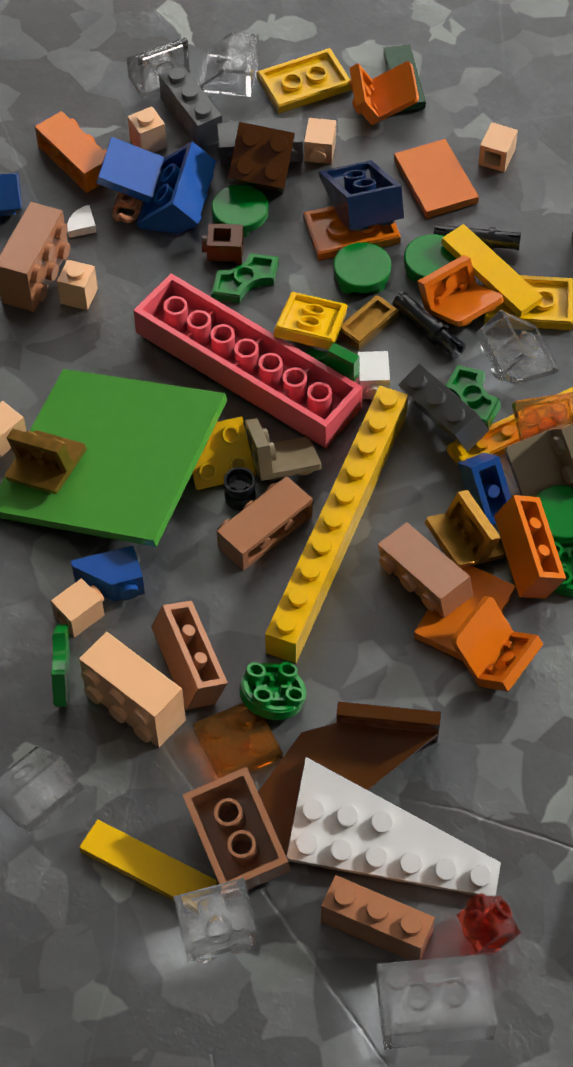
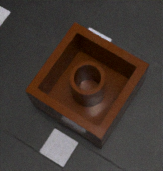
M239 122L228 183L249 185L259 190L283 194L295 133Z

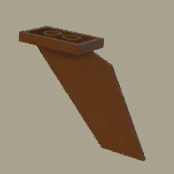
M338 701L337 723L301 732L258 791L285 855L288 853L306 757L369 791L427 743L438 741L441 712Z

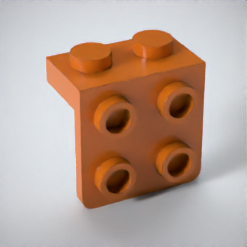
M409 61L371 79L359 63L349 68L351 75L349 86L354 93L353 107L359 115L363 114L371 125L412 106L419 100L413 65Z
M465 255L417 281L424 309L431 315L458 327L469 325L472 320L484 313L493 311L496 306L504 302L502 294L476 283L471 258Z
M484 596L452 637L453 647L478 686L509 692L543 646V642L538 635L513 631L495 600L488 596Z

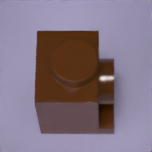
M208 224V235H202V253H207V260L236 262L237 266L242 265L244 249L243 225Z

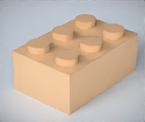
M106 632L79 658L86 696L95 704L101 702L106 706L112 717L118 722H126L133 727L135 734L146 743L151 741L159 748L186 721L182 688L110 633Z

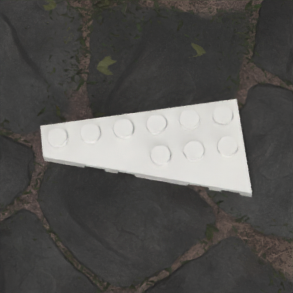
M306 757L287 853V860L289 862L495 899L501 862Z

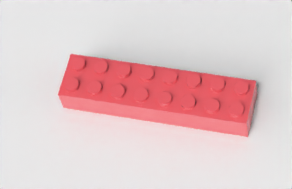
M172 273L133 310L137 334L304 436L309 437V439L324 448H327L362 409V386L283 339L273 337V333Z

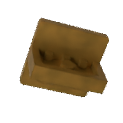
M12 429L6 439L16 458L6 471L5 477L8 481L55 495L59 492L87 448L84 443L39 430L23 432Z
M468 490L457 492L446 513L429 516L425 520L426 526L444 553L460 568L502 559L506 555L503 546L499 542L501 537Z

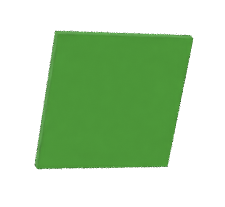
M63 369L30 431L39 430L85 444L87 450L59 492L55 495L8 481L4 477L0 484V518L157 547L227 402L225 393Z

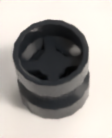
M236 467L229 470L224 476L225 501L230 508L242 510L248 502L255 501V477L247 468Z

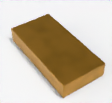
M376 295L342 324L338 335L360 350L398 317L399 310L379 295Z

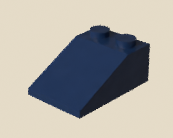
M372 160L319 171V177L340 221L349 230L363 231L368 226L376 224L390 225L395 220L404 218L402 185Z

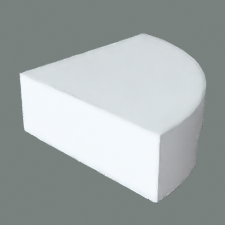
M89 205L78 209L69 218L67 223L69 238L96 232V225Z

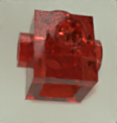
M478 894L469 899L466 903L467 907L456 915L462 925V932L471 943L475 953L497 952L521 934L512 917L511 907L503 900L502 896Z

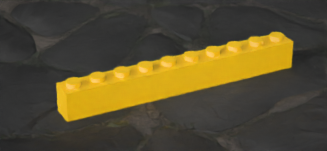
M383 386L378 387L265 633L266 654L295 664L297 663L406 419L408 394Z

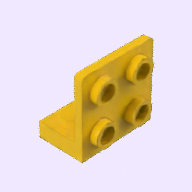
M242 416L216 423L192 473L196 490L223 485L225 474L236 467L247 468L254 474V477L256 476Z

